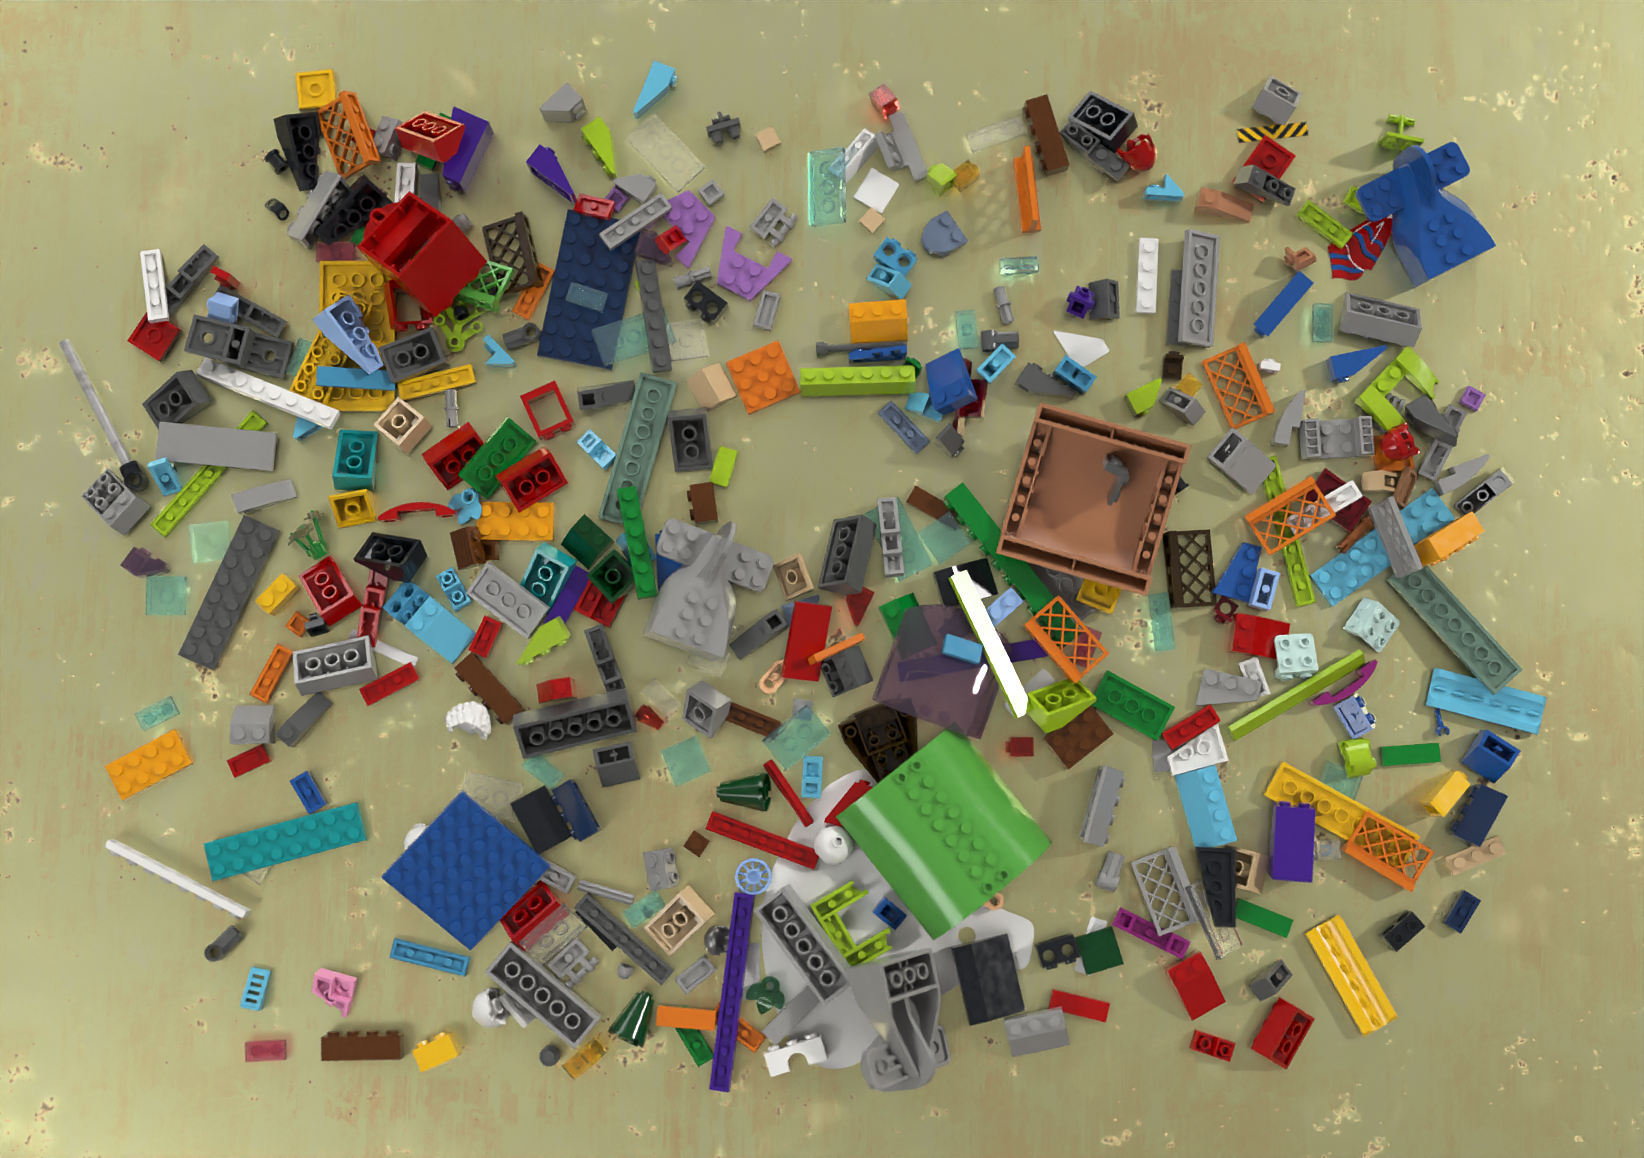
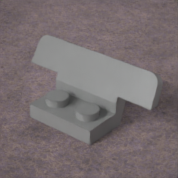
M901 111L888 114L894 131L888 134L880 131L875 134L888 169L896 172L909 167L915 182L925 179L928 172L905 114Z

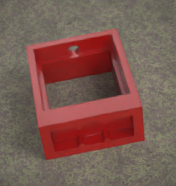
M388 280L384 284L390 330L405 332L415 328L416 331H422L433 323L431 314L420 306V321L398 322L393 293L404 292V290L394 280Z
M555 380L520 396L540 440H550L555 437L554 434L560 431L562 433L568 432L575 425ZM555 393L567 419L541 431L529 404Z

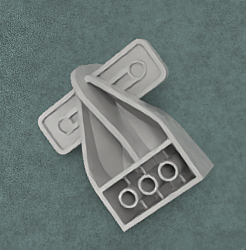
M669 519L663 526L656 546V552L658 555L682 565L659 588L642 635L711 661L722 659L736 614L733 584L754 592L762 591L767 584L773 566L772 557L734 542L736 523L732 521L723 525L717 534H713L682 521Z
M925 948L899 952L845 968L849 985L857 1003L878 1033V1037L862 1053L861 1071L868 1087L871 1090L891 1092L917 1089L928 1084L934 1077L936 1068L947 1065L950 1062V1051L945 1030L941 1025L936 1026L940 1010V985L932 949Z

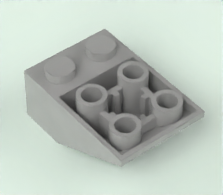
M1233 427L1207 457L1211 463L1251 495L1277 466Z
M108 468L81 496L111 528L124 536L150 508L137 493L126 487L124 482Z

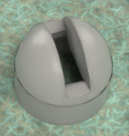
M619 963L617 974L621 979H628L632 975L634 968L631 965Z

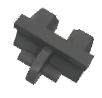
M721 111L717 112L718 118L712 119L713 125L706 127L708 138L711 137L714 145L724 142L723 133L729 132L731 140L740 138L741 125L739 117L731 119L730 115L722 116Z

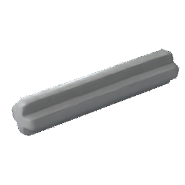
M580 880L577 889L583 892L632 905L634 901L633 894Z

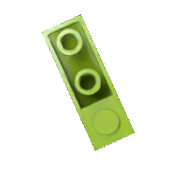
M599 116L581 128L583 133L581 138L587 146L591 145L593 148L591 152L596 160L603 162L604 166L602 168L608 176L612 175L616 179L612 135Z
M561 616L538 628L517 661V665L523 663L526 666L535 661L534 656L540 654L542 657L551 652L550 648L557 645V647H560L568 642L567 638L571 634Z

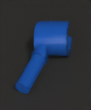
M1436 709L1435 714L1438 726L1435 728V733L1441 736L1440 731L1444 728L1445 734L1449 735L1450 730L1444 726L1440 710Z

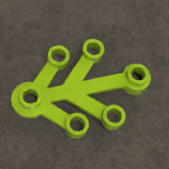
M459 301V306L464 305L467 307V303ZM450 306L445 312L454 323L453 332L447 326L443 315L438 314L436 318L434 317V323L441 328L447 337L446 347L451 352H459L464 348L467 339L483 331V325L479 321H474L471 324V328L461 334L462 327L479 315H484L487 309L479 312L478 306H475V309L469 312L468 318L457 321ZM443 318V322L438 324L437 319ZM479 324L480 329L474 330V326ZM454 339L458 340L457 345H452Z

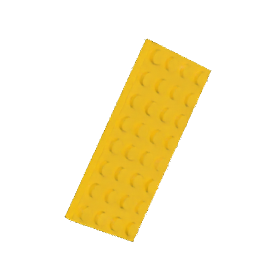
M320 261L319 314L331 305L338 289L374 305L365 327H368L370 331L368 334L369 338L376 345L384 364L379 347L396 341V330H390L383 287L388 280L392 279L374 267L369 261ZM397 292L393 293L395 307L397 306ZM349 358L345 368L363 369L351 358ZM384 364L382 367H380L379 369H377V370H386V371H387V369H386V367H385V364ZM335 387L326 406L339 410V412H385L395 401V391Z

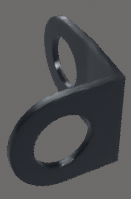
M273 198L265 203V207L275 213L279 220L283 221L288 218V209L277 199ZM271 201H274L273 205L268 206ZM281 211H286V216L280 217Z

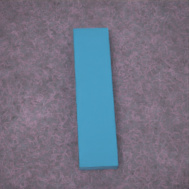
M317 366L316 386L395 391V383L391 382L386 370H376L368 374L364 369Z
M394 938L389 958L465 977L471 957Z

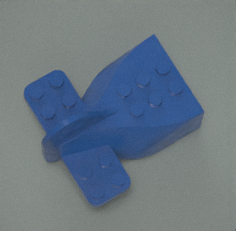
M1449 142L1429 153H1426L1418 145H1412L1395 157L1393 171L1361 186L1356 191V198L1370 222H1377L1392 214V240L1394 248L1414 288L1496 246L1470 207L1460 198L1443 189L1463 179L1470 172V167L1455 142Z

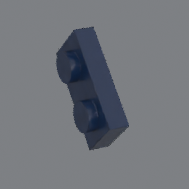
M1462 890L1442 923L1461 934L1481 900Z

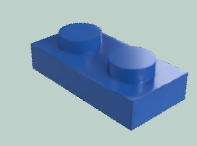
M305 771L290 780L308 814H312L327 805L309 771Z

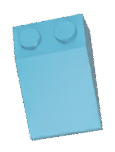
M430 596L405 625L418 638L452 664L476 635L473 630Z

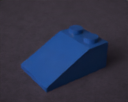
M959 348L925 364L929 393L937 412L947 415L978 400Z

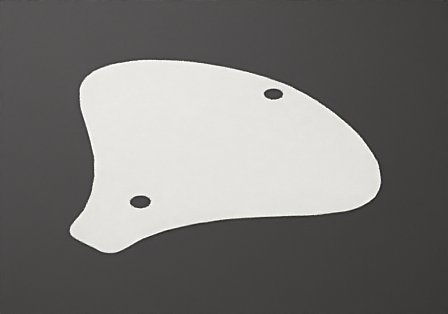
M866 769L850 772L834 781L821 792V798H815L806 809L814 822L808 827H804L798 819L787 839L815 849V837L822 829L833 825L824 822L825 818L855 782L859 783L860 779L871 782L870 786L872 787L878 783ZM854 840L851 855L840 864H827L819 857L813 870L778 857L773 867L771 883L766 889L764 901L782 887L790 884L821 927L822 925L811 909L810 904L850 881H854L852 886L861 892L866 889L869 894L837 912L854 943L858 945L889 927L891 933L886 934L887 946H892V949L875 959L899 952L931 948L940 985V996L959 985L950 946L963 944L958 938V933L963 927H970L974 930V941L1007 933L1016 970L1025 968L1030 962L1034 938L1032 923L1028 919L1005 911L1002 908L990 910L982 905L954 928L939 938L932 940ZM883 896L907 914V917L896 930L872 912ZM762 923L764 966L773 1004L779 1014L808 984ZM851 987L847 988L825 1006L819 1002L788 1033L790 1039L797 1038L798 1041L805 1039V1035L816 1032V1035L821 1034L828 1059L816 1064L831 1069L847 1068L860 1062L863 1051L868 1049L878 1037L876 1029L857 1003Z

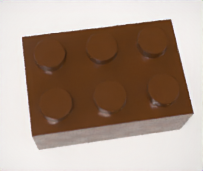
M1090 705L1064 727L1050 732L1042 740L1064 769L1069 770L1114 733L1092 705Z

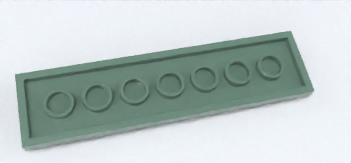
M640 372L598 515L599 519L623 525L617 496L618 488L636 486L641 509L677 388V382Z
M1427 565L1423 566V569L1398 579L1393 574L1387 580L1492 695L1498 693L1523 670Z

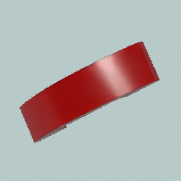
M413 502L385 511L378 516V521L381 523L401 521L400 514L435 511L438 518L458 517V513L449 507L437 503Z

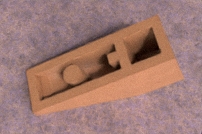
M1201 187L1197 194L1194 211L1250 222L1253 203L1219 190Z

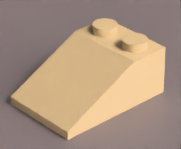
M688 885L644 929L670 957L715 913Z

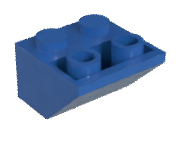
M1480 730L1460 763L1494 784L1512 766L1520 750L1491 731Z

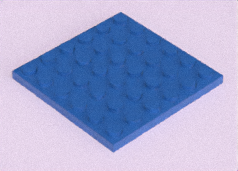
M461 790L382 874L381 878L471 951L550 867V863Z

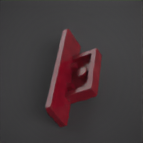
M963 358L971 379L972 362ZM971 379L978 400L955 410L956 415L952 426L960 436L965 435L966 418H984L988 385L985 379Z

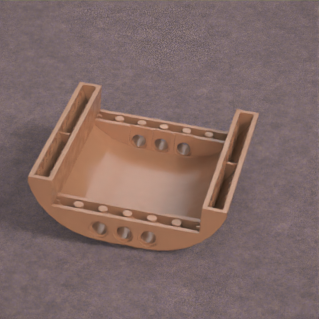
M1040 402L1020 463L996 553L1147 596L1152 580L1150 575L1183 464L1187 463L1192 445ZM1106 454L1110 456L1115 454L1121 457L1122 461L1127 463L1128 475H1130L1125 486L1122 485L1119 492H1121L1118 501L1116 503L1113 502L1111 506L1107 504L1106 496L1117 475L1104 470L1103 459Z

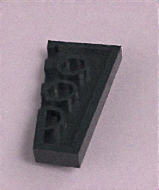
M1195 847L1214 927L1235 928V849Z

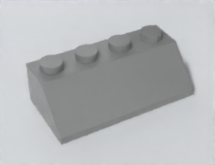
M328 170L321 174L317 180V186L308 194L306 204L298 210V217L287 229V235L292 240L309 250L312 249L318 239L314 230L350 187L341 175Z
M1349 292L1345 293L1339 320L1341 331L1347 334L1362 335L1365 338L1379 339L1383 342L1396 343L1403 347L1415 346L1422 330L1420 309Z
M369 635L292 652L295 686L301 696L378 679L376 661Z
M1104 765L1098 766L1079 841L1100 847L1108 843L1110 837L1108 828L1114 822L1115 814L1112 813L1114 806L1117 807L1120 800L1118 791L1119 787L1122 788L1125 782L1124 772Z

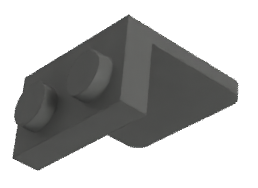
M1106 454L1103 459L1104 470L1117 475L1106 496L1107 504L1111 506L1113 502L1116 503L1121 495V492H1119L1122 485L1125 486L1130 475H1128L1127 463L1123 462L1121 457L1115 454H1111V456Z

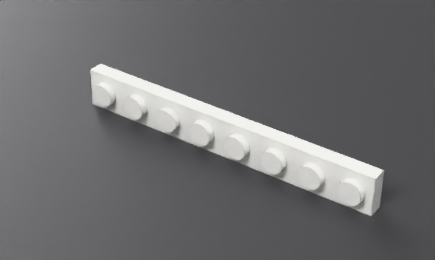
M208 358L204 359L196 372L200 378L332 430L340 416L339 410Z
M115 839L108 840L105 845L110 850V854L116 857L123 856L127 858L126 862L134 866L140 865L144 867L143 870L152 875L155 873L160 875L162 881L169 884L173 882L179 885L178 889L188 893L191 891L195 893L197 899L204 902L206 900L212 902V906L216 909H226L230 912L229 915L236 919L248 917L251 911L245 906Z

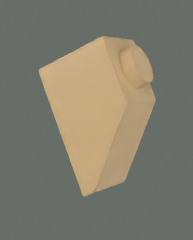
M1384 470L1362 472V491L1394 494L1401 474Z

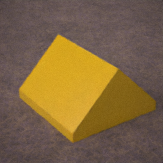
M364 489L328 496L338 528L376 521L373 495L369 490Z

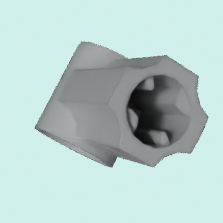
M1108 851L1103 869L1100 870L1097 876L1096 887L1113 893L1116 891L1120 879L1119 873L1125 856Z

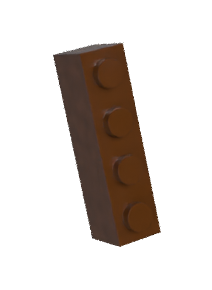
M1048 95L1026 100L1022 112L1024 118H1028L1029 121L1028 131L1035 140L1033 147L1035 153H1039L1041 171H1044L1045 175L1049 176L1068 170L1070 164Z
M471 652L454 667L457 671L455 675L462 682L466 681L470 685L468 689L473 695H479L483 699L481 703L487 710L492 709L496 713L494 717L501 725L503 723L510 725L513 722V715L523 713L526 710L474 653Z
M377 1030L366 1031V1034H359V1031H347V1034H339V1031H329L327 1035L321 1037V1061L400 1060L404 1057V1033H398V1030H387L386 1034H378Z

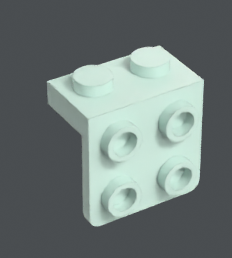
M1364 597L1343 629L1348 633L1361 637L1375 651L1381 652L1400 622L1380 602Z
M1311 633L1278 635L1274 638L1278 667L1274 671L1275 679L1289 681L1294 677L1309 679L1318 671L1314 639Z

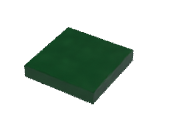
M1112 926L1074 937L1086 975L1124 964Z

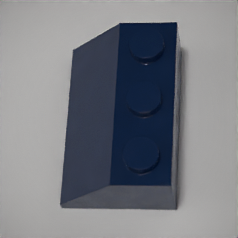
M570 779L552 790L554 795L551 797L555 805H560L563 810L561 816L565 823H570L572 827L570 832L575 840L578 839L579 842H582L602 830L575 779Z
M1475 784V786L1469 789L1467 793L1469 797L1466 802H1463L1459 807L1458 817L1449 825L1450 831L1448 835L1467 846L1481 847L1508 796L1482 784Z

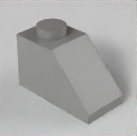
M641 173L613 180V185L641 205L649 201L658 189L657 183H655L656 180L649 175L644 176Z
M1170 387L1159 400L1163 406L1180 420L1192 426L1206 412L1196 398L1173 387Z

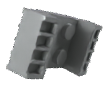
M1372 416L1319 421V418L1301 421L1299 428L1301 460L1374 456L1375 454Z

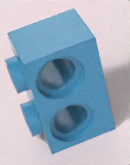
M886 237L873 255V260L877 263L900 272L905 278L917 264L915 253L909 249H903L901 244L894 238ZM890 248L894 254L887 256L883 251ZM903 259L907 260L909 262V265L906 267L900 266L899 261Z
M1065 355L1052 374L1082 396H1084L1097 378V376L1067 355Z
M412 581L410 583L403 582L383 606V609L403 625H406L430 595Z

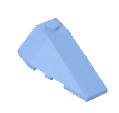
M347 295L324 309L312 320L324 336L368 374H371L384 364L376 345L369 338L368 334L370 331L368 327L364 326L361 319L363 317L361 310L350 295Z

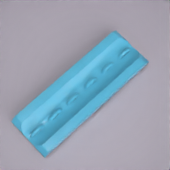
M1434 668L1425 705L1538 735L1547 697L1504 686L1498 693L1492 695L1477 678Z

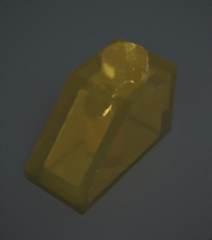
M593 1038L567 1060L562 1067L575 1081L607 1052Z

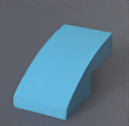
M591 429L577 441V444L605 471L614 463L616 454Z
M804 756L801 797L821 798L823 757Z

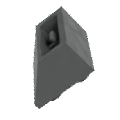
M859 645L822 660L821 669L832 697L873 681Z
M633 741L593 749L602 788L640 779Z

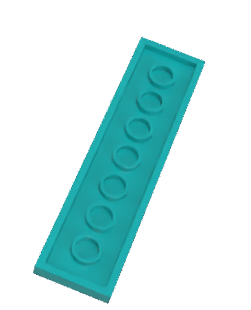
M356 802L206 842L203 845L212 881L365 841L367 837L359 805Z

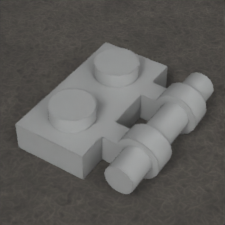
M772 197L751 224L750 229L764 240L769 234L773 236L770 244L776 247L779 242L781 243L785 239L784 235L788 230L795 226L794 223L798 217L793 213L789 218L784 216L788 208ZM781 221L784 225L779 231H776L774 228Z
M576 938L548 966L560 979L567 974L570 979L565 984L571 989L575 984L578 985L588 972L591 973L595 969L594 966L599 963V960L594 956L588 961L585 956L590 951ZM580 962L583 967L575 973L572 968Z

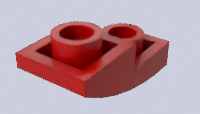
M1195 1030L1189 1048L1230 1062L1236 1043Z

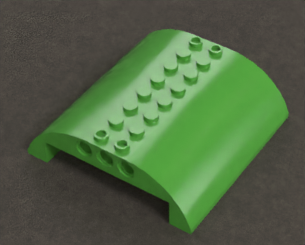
M956 721L951 723L939 735L836 816L932 940L939 938L985 904L1038 859L1052 843Z

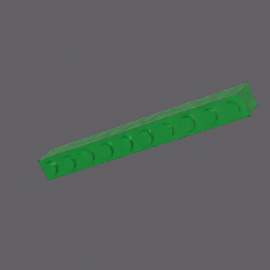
M963 482L944 496L945 502L943 503L949 511L954 510L958 515L955 517L961 526H966L969 530L967 532L969 537L973 541L977 540L981 545L979 547L980 551L992 559V566L996 571L1000 570L1003 573V580L1009 587L1011 585L1014 587L1018 596L1028 605L1027 610L1032 616H1035L1054 599L1053 595L1026 561L996 553L1001 530ZM1056 602L1052 605V614L1062 615L1063 608ZM1049 616L1038 617L1040 627H1048ZM1051 616V627L1062 628V617ZM1065 617V629H1075V623L1071 618ZM1050 630L1052 641L1061 642V631ZM1064 631L1063 642L1070 643L1073 641L1075 632Z

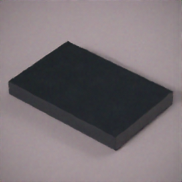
M545 785L510 803L531 845L538 854L572 837Z

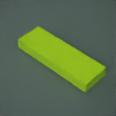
M1309 199L1296 215L1339 249H1342L1354 234Z

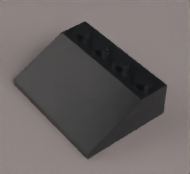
M1007 933L950 946L970 1026L1025 1011Z

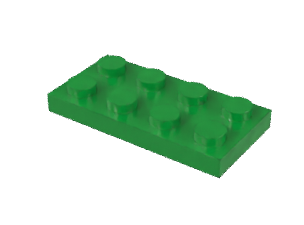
M507 416L459 472L458 476L488 500L500 486L495 476L519 462L537 441Z
M1106 670L1093 694L1097 700L1092 704V707L1155 741H1158L1175 709L1173 705Z

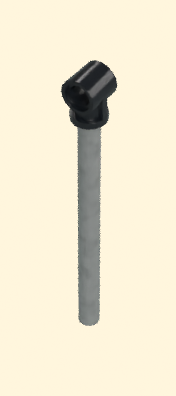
M65 339L61 341L59 346L122 465L119 470L124 478V484L136 492L144 491L149 485L148 477L144 475L138 462L132 461L70 340ZM139 477V483L134 485L133 480Z

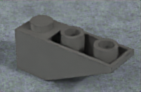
M1255 165L1239 167L1234 185L1248 193L1286 206H1290L1296 189Z
M1028 362L1014 384L1029 395L1070 400L1076 395L1072 387L1067 384L1062 385L1054 375L1050 373L1047 375L1035 363L1031 364Z
M634 380L577 388L580 410L600 408L633 400L635 393Z
M1426 395L1405 405L1404 416L1416 430L1453 447L1457 446L1458 433L1456 429L1447 423L1445 415L1439 413L1435 403L1429 400Z
M1501 466L1456 502L1454 506L1462 515L1469 512L1476 513L1509 488L1514 480Z
M775 609L730 643L729 646L737 658L742 660L787 630L788 623L778 609Z

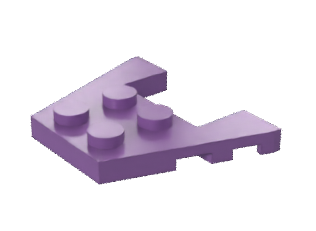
M688 190L667 200L672 206V210L662 216L672 227L677 225L689 242L676 255V258L687 269L691 267L693 259L697 255L703 240L706 238L715 220V215ZM658 220L647 226L646 229L649 230Z
M726 226L717 285L751 302L792 262V258L777 251L770 266L766 268L734 251L742 233Z

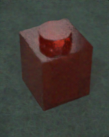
M884 83L869 93L872 105L884 119L894 114L900 108L897 97Z
M1009 737L1008 741H1005V753H1009V757H1034L1033 737Z

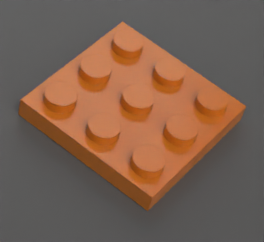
M778 340L726 362L748 415L801 393Z

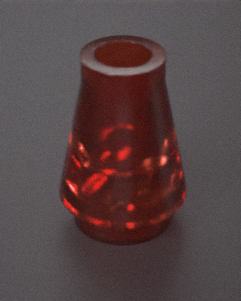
M642 704L635 714L637 721L656 730L664 723L649 705Z

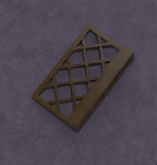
M522 211L515 213L514 217L482 227L489 261L498 264L502 262L518 271L514 280L510 279L511 285L504 291L502 297L532 287L540 288L544 286L529 220ZM515 222L516 228L512 234L505 231L508 224ZM497 229L499 233L493 240L489 237L488 231ZM503 233L510 236L506 245L498 242ZM514 239L520 243L516 251L509 248ZM496 245L503 248L499 257L493 255ZM507 250L514 253L509 263L502 260ZM518 256L524 260L520 269L513 265ZM507 272L495 274L497 280H499V276L500 279L504 278ZM523 273L527 275L529 282L521 285L517 281Z
M1210 529L1167 531L1163 533L1169 609L1216 606V594L1211 593L1215 587ZM1198 534H1205L1203 546H1200L1194 540ZM1184 535L1189 540L1184 548L1178 543V536ZM1191 543L1199 549L1194 557L1186 550ZM1201 552L1207 556V562L1204 566L1196 559ZM1183 553L1191 559L1186 567L1180 562V556ZM1193 562L1201 568L1196 575L1188 569ZM1203 571L1209 575V581L1206 584L1198 578ZM1185 572L1193 578L1188 585L1182 581V575ZM1195 581L1203 587L1198 594L1190 589ZM1205 590L1210 593L1211 602H1205L1200 598V595ZM1186 591L1195 597L1191 603H1184L1183 595Z

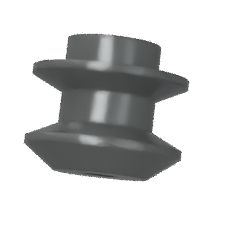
M552 1045L544 1047L539 1056L541 1063L549 1067L555 1065L560 1059L558 1048Z

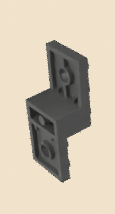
M194 314L184 351L223 361L231 367L285 379L294 342L259 334L249 327ZM208 333H212L213 340L209 343H206L204 341V336ZM269 351L275 353V357L271 361H267L265 358Z

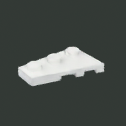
M1218 723L1166 757L1172 776L1229 761Z

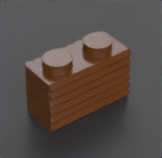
M477 526L465 527L450 532L458 570L470 569L486 563L485 551L481 545V533Z

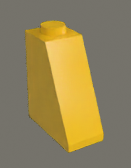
M1451 770L1419 803L1431 816L1444 817L1471 785L1467 781L1468 777L1462 771Z

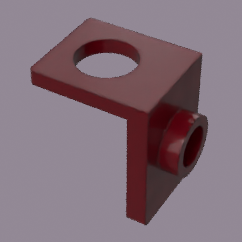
M1222 596L1210 614L1214 616L1213 619L1219 624L1227 625L1232 622L1233 619L1231 617L1239 605ZM1222 603H1228L1231 606V611L1228 614L1221 612L1220 606Z

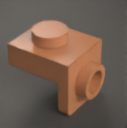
M1289 247L1285 248V262L1296 271L1317 262L1316 256L1307 247L1297 252H1294Z

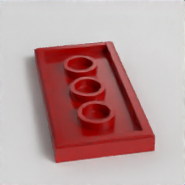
M800 601L794 602L781 677L819 682L822 661L810 665L808 658L825 650L832 606Z

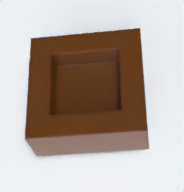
M481 540L482 549L485 551V560H500V541Z
M694 830L683 847L700 857L710 840Z

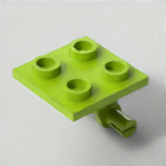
M1402 114L1400 116L1388 115L1387 122L1398 124L1397 133L1387 131L1377 140V144L1382 145L1383 148H1399L1402 152L1412 145L1420 146L1424 143L1422 138L1403 135V126L1414 127L1415 119L1407 118Z

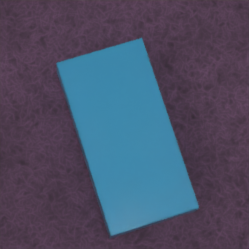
M946 634L941 653L977 665L980 662L983 645Z

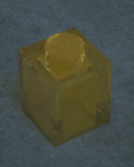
M967 160L953 170L957 174L955 187L959 192H962L978 180L980 171L975 163L971 164Z

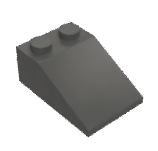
M433 327L379 347L392 383L427 375L449 367L441 342Z
M193 370L176 372L142 405L159 430V422L182 424L201 412L212 400Z
M707 407L669 411L668 424L675 472L713 468Z

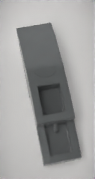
M1071 119L1059 132L1062 138L1080 156L1102 174H1108L1117 182L1130 169L1128 163L1103 146L1101 140Z

